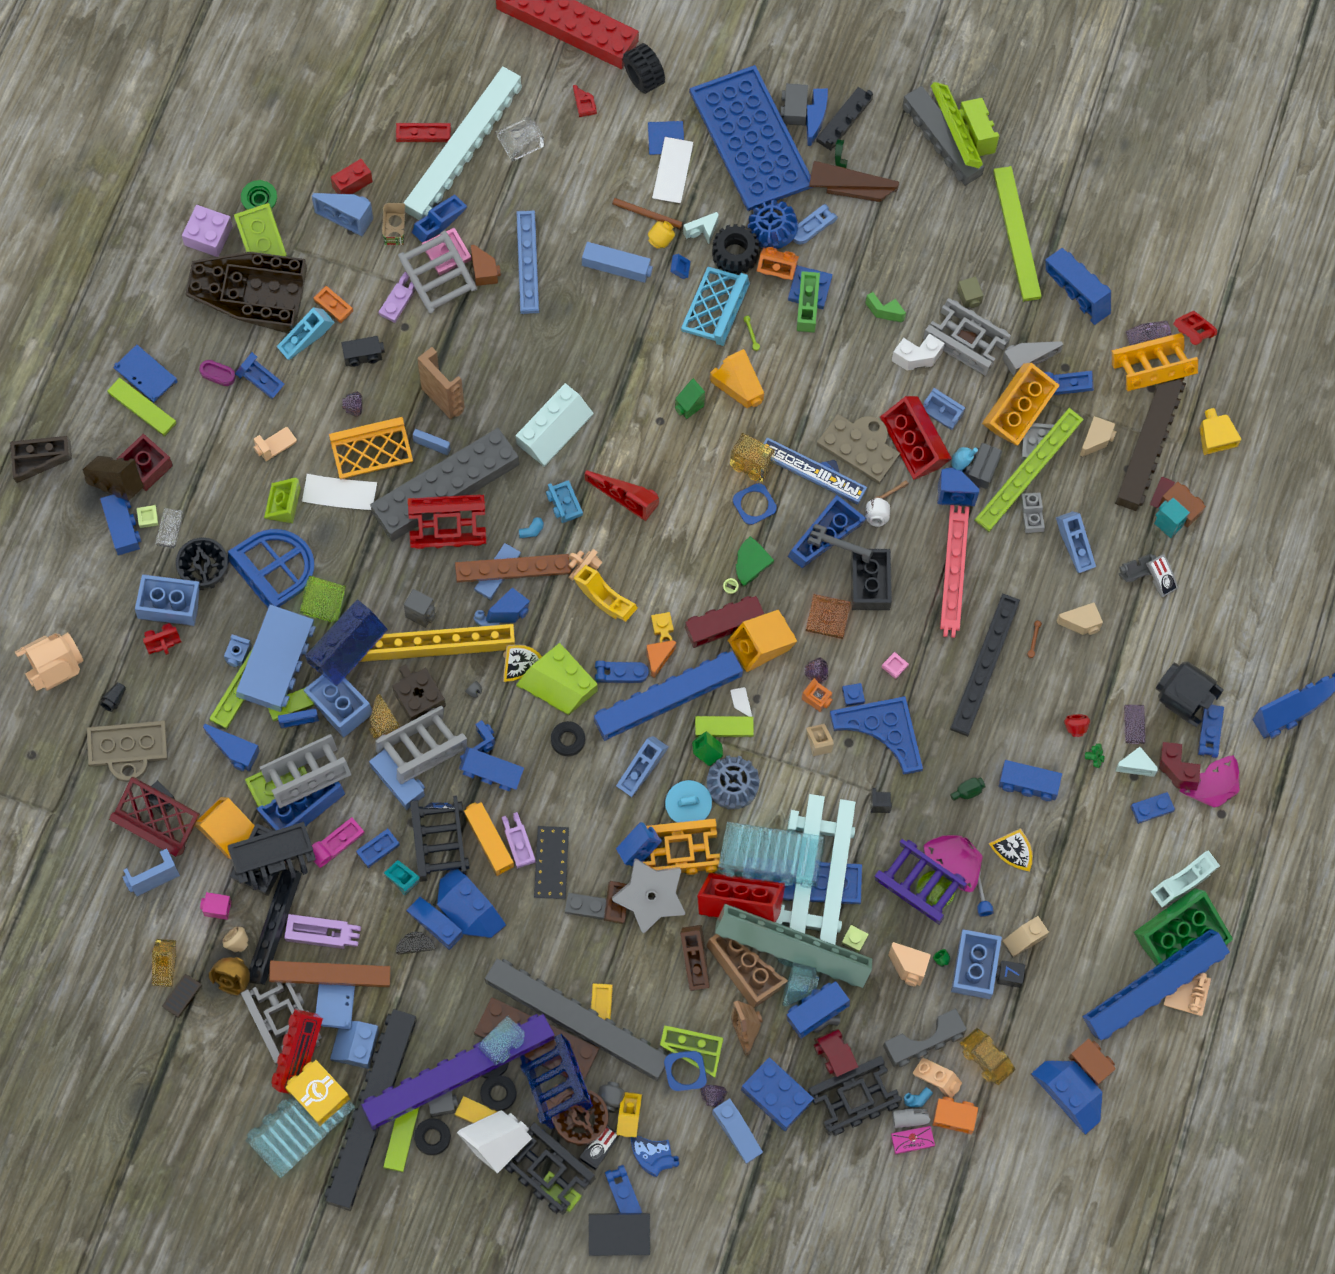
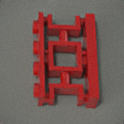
M484 495L408 498L409 519L418 518L419 530L409 531L410 547L423 549L425 547L442 548L444 546L461 547L463 545L480 546L486 544V527H476V515H485ZM460 511H471L472 518H460ZM422 513H433L434 520H422ZM456 516L457 528L438 529L437 517ZM472 525V533H461V526ZM434 527V535H423V528Z

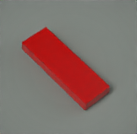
M396 123V142H448L451 138V123Z

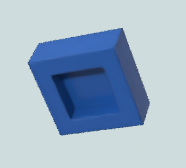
M680 254L673 255L670 272L682 279L688 278L691 261Z
M861 683L842 686L845 707L865 703Z

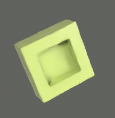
M156 505L137 508L140 528L159 525Z
M851 925L841 944L859 953L868 937V933Z

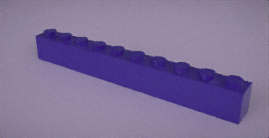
M538 1014L533 1015L527 1019L528 1022L522 1025L517 1023L509 1028L510 1031L504 1034L499 1032L491 1037L492 1040L486 1043L481 1041L473 1046L474 1049L468 1052L463 1050L455 1055L456 1058L450 1061L445 1059L437 1064L438 1067L432 1070L427 1068L421 1071L418 1077L414 1079L409 1077L401 1081L400 1086L393 1088V1086L388 1087L382 1091V1095L378 1097L370 1096L365 1099L364 1103L361 1104L362 1110L372 1130L554 1040V1033L544 1014L540 1016Z

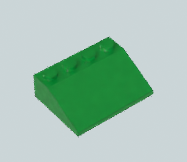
M1197 888L1188 892L1133 932L1144 951L1156 966L1210 929L1218 932L1226 945L1233 940L1206 891Z

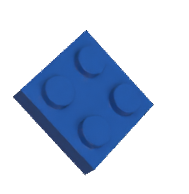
M797 265L788 301L799 303L801 272L820 273L817 308L824 309L833 274Z

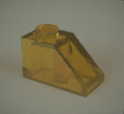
M380 694L376 696L370 717L371 728H369V731L374 739L400 728L399 723Z
M156 939L152 950V985L172 987L176 964V940Z

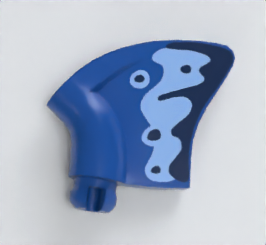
M640 1136L631 1137L632 1151L638 1164L651 1176L657 1177L662 1170L679 1166V1157L671 1155L669 1140L652 1141Z

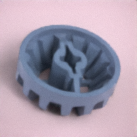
M729 755L722 760L718 759L709 769L707 789L712 800L723 808H743L749 805L758 793L760 783L758 771L752 766V762L742 759L741 756L731 757ZM734 766L741 769L739 771H729L726 768ZM743 771L745 772V774H746V776H747V783H746V784H744V783L742 782V775H741V773H742ZM720 776L721 779L724 781V788L720 783ZM734 779L737 780L736 783H735V782H733L732 784L730 783V780H731V781H733Z

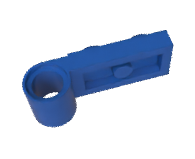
M1092 371L1059 375L1044 372L1059 384L1053 395L1094 391Z

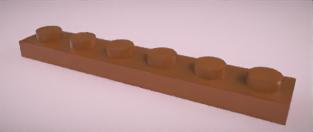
M569 554L455 562L456 583L570 574Z

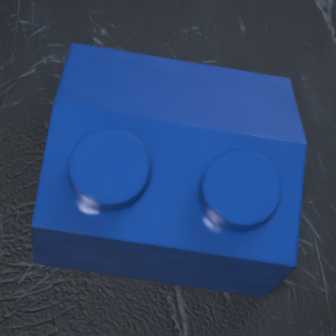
M955 468L942 469L938 481L937 504L975 506L979 495V488L961 470H956Z

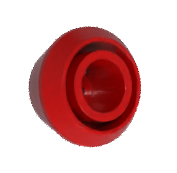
M1074 714L1067 716L1064 724L1068 733L1072 734L1073 737H1081L1087 732L1090 719L1083 714Z

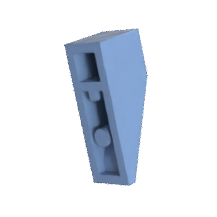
M1072 511L1056 517L1060 534L1077 572L1081 573L1096 567L1080 513Z
M654 736L647 738L616 786L633 797L669 747Z
M730 1098L713 1109V1116L746 1164L763 1153Z

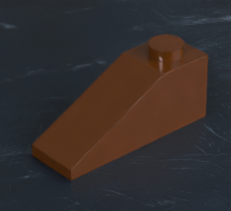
M702 925L682 927L680 935L689 989L692 991L710 988Z

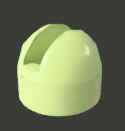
M729 578L725 580L723 588L726 593L734 594L738 591L739 585L735 579ZM727 584L736 587L735 590L726 587Z

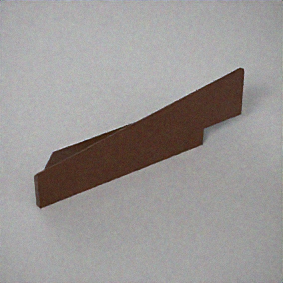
M818 161L813 162L809 187H827L826 193L876 202H881L887 195L897 192L899 182Z

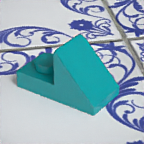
M399 860L384 872L385 876L400 889L403 895H406L419 883V876Z

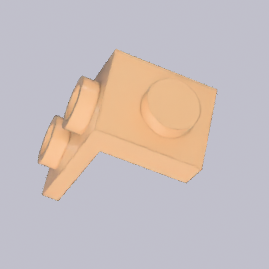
M285 427L266 440H263L260 435L255 437V446L253 448L258 456L262 455L264 460L268 461L295 444L297 439L289 428Z
M925 1058L921 1059L913 1071L914 1076L937 1086L949 1098L954 1097L962 1084L953 1071Z

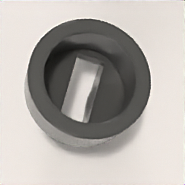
M475 681L465 692L469 696L476 698L478 697L476 692L482 694V687Z

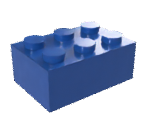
M770 1057L741 1088V1091L784 1131L800 1117L814 1099Z

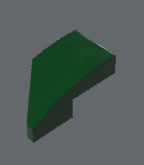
M837 139L835 165L847 168L848 160L841 159L844 140Z

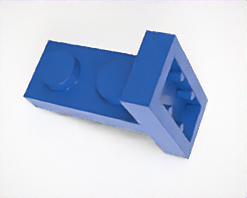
M251 352L235 375L240 379L244 376L268 397L273 399L284 386V383L256 361L257 356Z

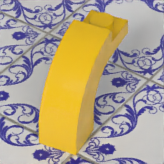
M587 565L573 578L582 592L596 606L614 619L619 618L626 622L638 609L635 603L612 590L598 571Z

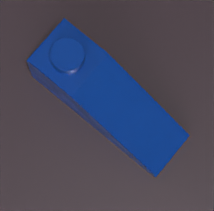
M204 724L205 733L233 764V767L240 771H244V769L250 771L260 752L258 745Z
M421 897L406 910L448 950L463 937L462 930Z

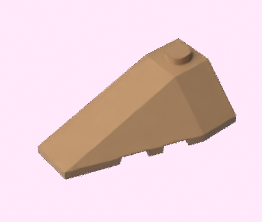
M735 1001L733 1003L731 1022L744 1054L747 1056L751 1052L763 1020L760 1012H756L753 1006Z

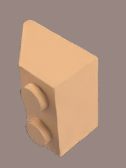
M893 942L888 956L901 980H904L910 986H920L931 954Z

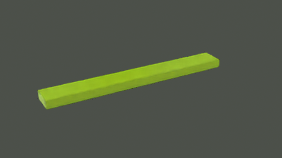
M1012 166L995 168L993 174L1022 300L1024 302L1041 299L1042 296Z
M1068 408L974 521L990 532L1084 419Z

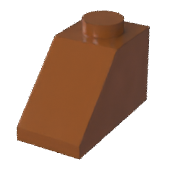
M471 245L476 286L497 284L498 276H501L500 265H496L495 258L476 245Z

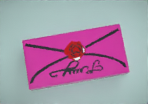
M931 1126L891 1134L895 1155L935 1147Z

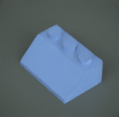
M142 575L135 606L137 618L195 626L198 611L199 582Z

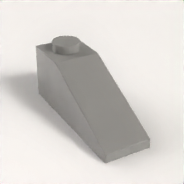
M1060 341L1011 345L1005 349L1002 360L1012 375L1015 376L1023 363H1033L1036 366L1060 353L1063 343Z

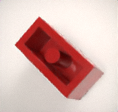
M362 159L331 176L332 187L337 194H354L373 182L371 171Z

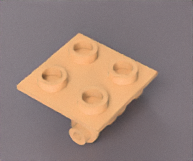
M1199 973V975L1193 977L1190 983L1183 984L1177 988L1174 994L1167 995L1164 1006L1202 1016L1211 978H1207L1205 973Z

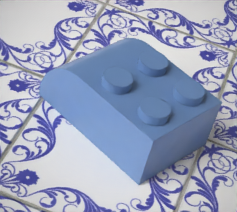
M962 930L951 992L991 999L995 984L1001 936Z

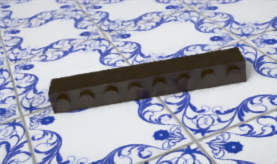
M1185 377L1157 385L1115 504L1137 511L1139 505L1143 506L1146 498L1143 492L1150 487L1152 479H1149L1150 473L1154 474L1158 463L1155 462V459L1161 456L1163 447L1160 445L1162 441H1166L1169 434L1166 428L1167 425H1172L1175 415L1172 414V411L1177 409L1181 399L1178 398L1179 393L1183 394L1186 383L1183 382Z

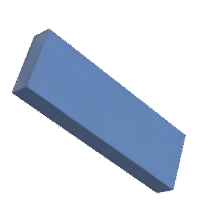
M504 543L494 559L519 558L521 552ZM504 579L479 581L474 590L491 600Z

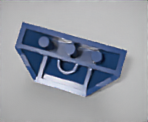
M453 869L440 879L437 906L462 930L463 935L492 938L506 926L493 905L461 871Z
M1045 1061L1031 1073L1035 1080L1085 1135L1100 1122L1102 1091L1075 1061Z

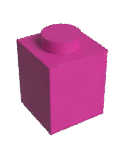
M206 892L205 898L201 899L200 910H202L206 917L228 920L232 900L230 896Z

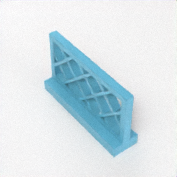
M707 267L683 322L681 331L714 340L716 344L724 346L750 285L748 275L743 273L736 275ZM710 273L719 277L718 280L711 283L708 280ZM729 279L736 280L735 284L728 288L724 283ZM722 283L724 290L715 293L712 287ZM710 288L713 295L703 299L702 292ZM727 293L729 296L728 300L720 303L717 297ZM715 298L718 305L708 309L706 302ZM703 304L706 310L696 314L695 308ZM721 309V316L713 319L711 312ZM708 314L711 321L701 324L699 318ZM697 320L699 324L695 328L687 327L689 322ZM714 324L715 330L713 334L705 332L704 328Z

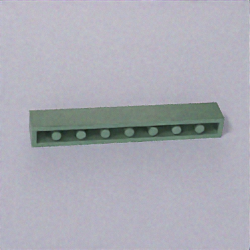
M724 904L716 922L715 933L723 938H730L739 944L748 945L756 948L758 951L773 954L779 959L792 961L794 964L808 967L814 972L827 974L833 979L843 980L852 986L863 988L872 971V958Z

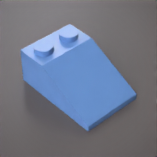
M312 194L314 212L360 236L364 235L373 221L371 202L363 196L359 197L355 194Z
M334 666L304 689L307 696L343 738L373 714L370 703Z

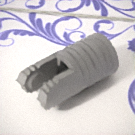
M923 1108L892 1111L894 1128L925 1125L931 1120L927 1109Z

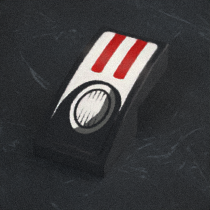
M607 1126L601 1138H598L590 1145L588 1144L579 1160L596 1171L620 1135H616L617 1132Z

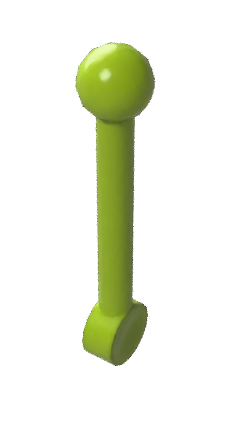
M747 315L743 320L747 323L753 342L752 349L758 351L760 345L756 342L750 324L751 318Z

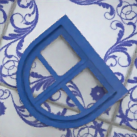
M269 529L258 532L228 551V561L267 608H269V605L280 608L281 605L300 594L309 585L313 576L314 558L311 549L303 539L286 530ZM280 540L293 545L295 548L279 558L266 541ZM262 544L275 561L259 571L245 553L255 546ZM301 553L304 560V572L298 580L285 563ZM281 566L295 584L278 594L264 576Z

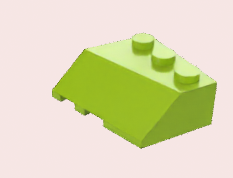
M561 643L557 644L530 666L516 684L517 687L525 689L531 695L541 698L567 715H570L598 692V684Z

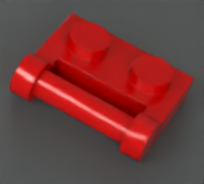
M1195 311L1177 318L1173 323L1179 332L1186 334L1190 338V342L1193 345H1198L1202 340L1217 335V329ZM1200 329H1203V330H1204V331L1201 332V333H1198V332H1197V330H1200Z

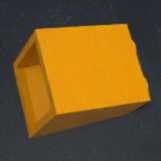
M227 797L219 798L195 824V827L228 859H231L227 846L249 839L255 826Z

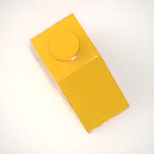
M625 1092V1096L620 1102L616 1135L637 1137L642 1094Z

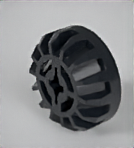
M201 537L188 541L180 548L176 556V569L182 580L199 582V590H204L207 587L215 588V584L218 582L222 583L225 574L228 573L229 561L226 551L221 544L210 538ZM209 557L213 558L216 563L211 564ZM201 559H203V562H204V571H203V569H202V567H201V564H202ZM217 567L215 574L209 578L212 568ZM196 571L202 577V580L195 578L191 572Z

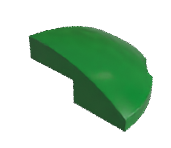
M751 536L743 542L738 550L737 577L744 587L757 578L759 573L774 563L773 558Z

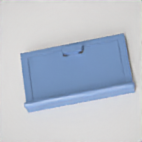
M319 984L316 1014L323 1018L321 1026L351 1029L355 986Z

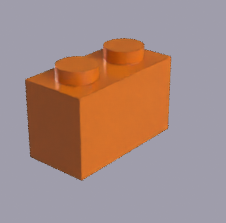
M939 1098L932 1126L972 1135L978 1107H975L971 1102L963 1101L962 1103L954 1102L953 1098Z

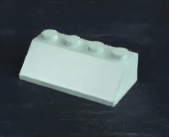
M565 383L516 434V444L545 467L594 413L582 397Z

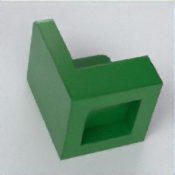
M707 731L692 742L693 754L708 766H711L723 756L722 743Z

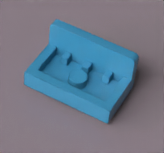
M569 480L552 486L551 483L548 484L546 495L549 502L552 501L555 506L553 512L556 518H560L561 522L564 523L583 516L582 509Z

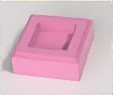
M895 652L882 664V668L895 679L909 666Z

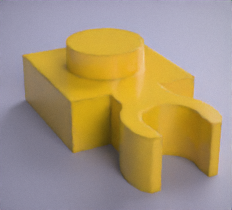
M670 612L651 615L654 635H661L660 642H663L664 639L671 641L672 637L669 633L673 632L674 629Z

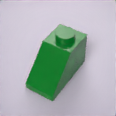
M694 378L689 381L675 398V410L686 419L704 407L705 391Z

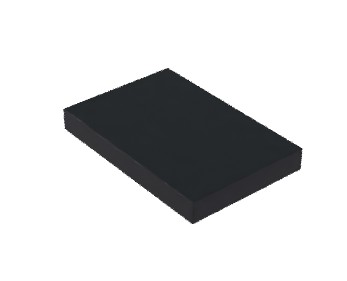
M589 1213V1256L650 1255V1213Z

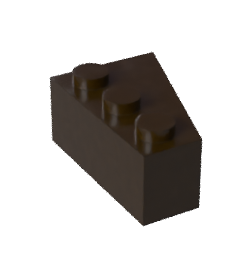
M68 436L10 442L13 479L16 483L72 459L71 441Z

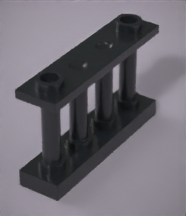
M453 796L454 804H451L455 808H423V806H419L418 800L410 801L420 882L427 881V875L430 872L462 868V873L466 875V870L470 869L469 859L464 858L459 813H463L462 801L458 802L457 796ZM455 812L456 823L427 827L421 825L420 818H424V816ZM457 831L458 842L428 846L423 844V837H426L427 834ZM451 850L460 851L461 861L437 864L425 863V856L428 853Z

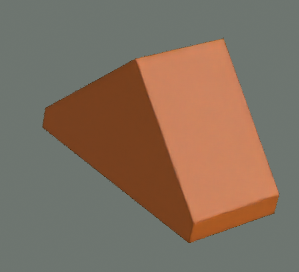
M674 640L646 646L650 672L653 678L657 676L675 651L676 642Z

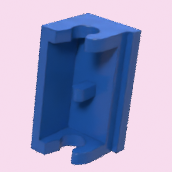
M640 822L620 843L616 850L624 864L633 866L634 859L644 862L662 840L658 837L653 827L650 826L647 829L646 825Z

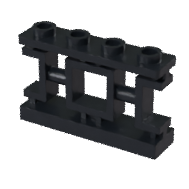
M882 1056L861 1064L858 1068L838 1077H832L808 1088L807 1092L814 1098V1106L824 1102L831 1116V1119L823 1123L828 1135L833 1134L837 1136L845 1131L844 1128L852 1126V1128L857 1127L863 1123L862 1120L868 1117L872 1120L881 1115L880 1112L886 1109L890 1112L899 1107L902 1098L899 1096L897 1089L887 1093L880 1076L888 1072ZM879 1069V1071L873 1073L877 1084L867 1088L863 1078L855 1081V1079ZM843 1085V1087L837 1089L836 1091L840 1098L839 1101H836L831 1104L827 1097V1094L818 1097L823 1093H826L832 1089H835ZM860 1086L867 1099V1103L851 1109L844 1092ZM880 1091L884 1100L893 1098L870 1110L868 1109L875 1104L871 1095ZM844 1107L848 1117L856 1114V1116L832 1126V1124L838 1122L834 1111Z
M534 1122L527 1132L532 1138L529 1141V1145L518 1157L515 1155L512 1158L519 1165L527 1157L533 1163L527 1170L532 1178H529L511 1160L504 1168L510 1174L516 1173L519 1176L518 1181L526 1188L529 1185L534 1189L533 1194L541 1201L545 1199L549 1203L548 1207L555 1214L560 1212L564 1215L571 1206L565 1199L568 1193L576 1184L586 1190L587 1186L591 1185L596 1178L588 1168ZM533 1136L548 1147L553 1154L547 1149L539 1157L532 1152L533 1148L538 1144ZM546 1158H549L560 1168L548 1183L534 1172ZM563 1162L584 1180L582 1181L575 1176L570 1183L566 1182L562 1176L568 1169ZM555 1184L559 1185L563 1191L557 1198L562 1205L555 1201L541 1187L543 1186L550 1191Z

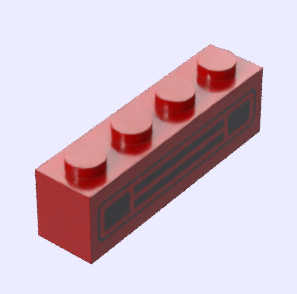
M294 1009L293 1014L289 1018L288 1033L283 1038V1050L277 1059L278 1067L276 1073L272 1076V1087L278 1092L289 1094L286 1089L287 1082L293 1076L301 1074L304 1066L311 1062L323 1018L316 1013Z

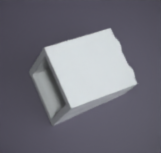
M502 1110L457 1132L472 1152L496 1173L532 1139L527 1133L528 1127L522 1121L519 1122L511 1113L507 1115Z

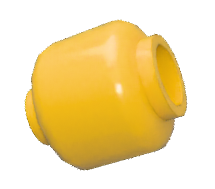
M664 221V223L656 222L648 232L649 243L657 249L666 248L675 237V233L672 230L674 227L667 221Z

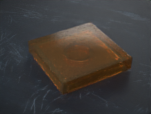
M813 594L806 631L843 639L851 602Z

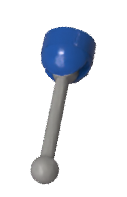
M980 871L978 889L981 902L977 906L978 916L985 917L992 915L994 910L992 904L985 901Z

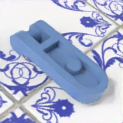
M826 204L822 205L798 224V231L793 242L805 244L828 225L833 224L838 217L835 213L829 211V207Z

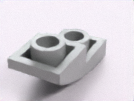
M1021 494L1025 533L1044 532L1041 494Z

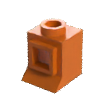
M815 678L802 694V700L819 712L823 708L827 709L833 701L831 699L832 692L818 683Z

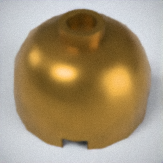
M238 957L222 958L212 967L209 972V979L213 984L216 981L220 985V990L228 994L239 995L240 992H244L248 987L250 972L242 959Z

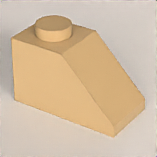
M1094 416L1080 456L1084 457L1107 447L1109 441L1113 442L1116 431L1113 430L1115 423Z
M1094 602L1061 613L1056 620L1059 625L1082 635L1087 633L1092 635L1099 632L1103 624Z
M1039 916L1019 927L1002 942L1014 958L1045 939L1049 931Z

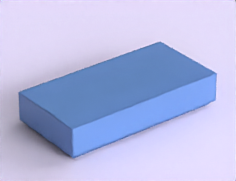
M415 429L413 442L445 455L449 454L451 449L448 441Z

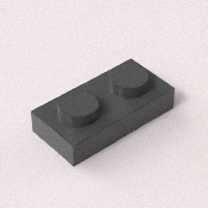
M568 893L565 914L604 920L606 899Z

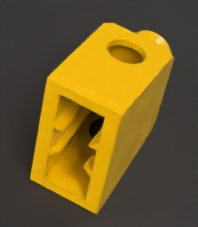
M1215 408L1206 410L1204 412L1206 419L1201 422L1199 427L1204 455L1238 447L1241 437L1229 416L1226 414L1217 416Z

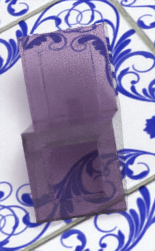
M1168 321L1144 323L1126 331L1130 346L1172 335Z

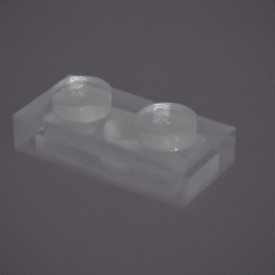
M164 508L156 540L157 546L176 548L184 515L183 511Z

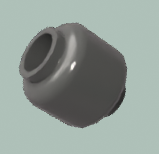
M609 1081L607 1085L600 1086L598 1095L605 1102L608 1112L615 1113L616 1110L620 1109V1102L623 1100L625 1092L622 1088H619L620 1084Z

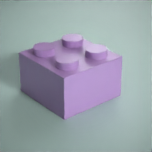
M196 205L182 234L184 246L219 257L233 227L231 217Z

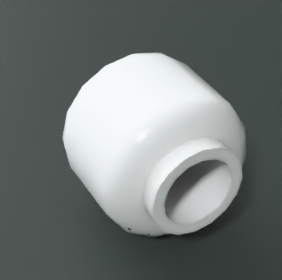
M882 498L870 500L866 505V521L875 527L886 524L890 519V504Z

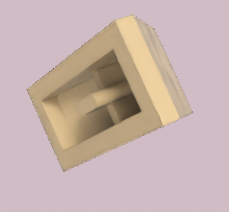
M825 724L806 728L813 756L832 752L834 743Z

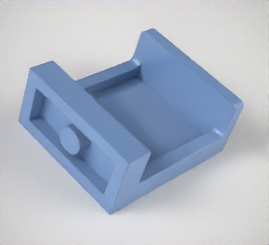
M167 849L160 851L164 863L135 877L131 876L127 868L124 869L125 876H123V880L130 893L134 891L136 896H139L180 876Z

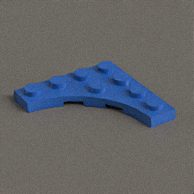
M905 696L830 711L834 731H858L878 739L895 755L903 775L923 770Z

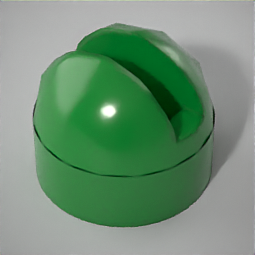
M942 949L934 954L933 960L937 965L944 967L950 963V955L946 949Z

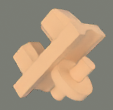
M592 549L587 552L583 559L581 557L584 553L581 550L577 554L571 553L569 555L571 560L569 566L574 568L577 564V567L568 578L573 581V578L585 565L597 570L602 564V561L596 556L598 552Z

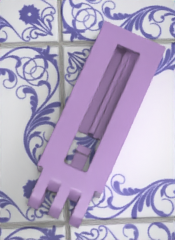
M289 914L285 941L345 949V946L358 947L359 942L351 941V938L359 939L360 934L352 933V931H361V927L348 925V922ZM328 928L341 930L340 933L332 931V935L327 936Z

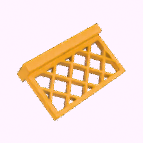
M403 417L329 434L340 480L413 462ZM402 431L403 439L400 444L390 439L394 433ZM379 436L386 439L381 448L372 443ZM358 441L368 444L363 453L354 448ZM388 442L397 446L393 455L384 450ZM344 445L349 448L344 457L337 453V446ZM370 446L379 450L374 459L365 454ZM400 448L407 452V459L400 460L395 457ZM352 450L361 455L356 464L347 459ZM381 453L391 457L388 463L381 464L377 461ZM363 457L372 461L369 468L364 469L358 465ZM345 461L354 466L351 472L342 474L341 467Z

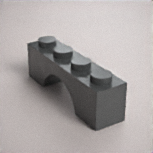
M955 1008L938 1016L936 1032L929 1039L914 1041L902 1033L885 1041L883 1047L893 1067L897 1065L903 1067L909 1064L910 1059L914 1057L920 1059L928 1055L927 1051L933 1048L937 1051L945 1047V1043L950 1040L956 1042L962 1039L967 1029Z

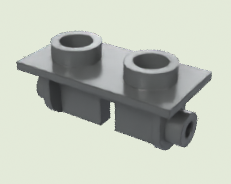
M1148 554L1138 558L1140 565H1137L1136 560L1123 563L1119 567L1121 572L1119 576L1126 582H1132L1142 576L1152 575L1146 563L1155 559L1156 555Z

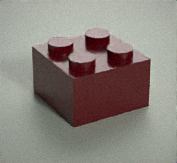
M144 433L116 459L123 458L125 461L135 459L145 491L173 466L171 458Z

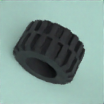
M642 43L623 54L626 72L635 87L643 94L665 83V73L661 62L648 45Z
M734 224L733 227L727 225L726 229L721 228L719 233H716L713 240V261L717 263L718 269L722 268V271L737 273V275H740L742 271L747 273L749 268L752 269L754 263L757 262L759 250L757 236L755 233L752 234L750 228L745 229L744 225H741V227H738V224ZM730 245H740L745 249V252L734 255L729 253L726 248Z

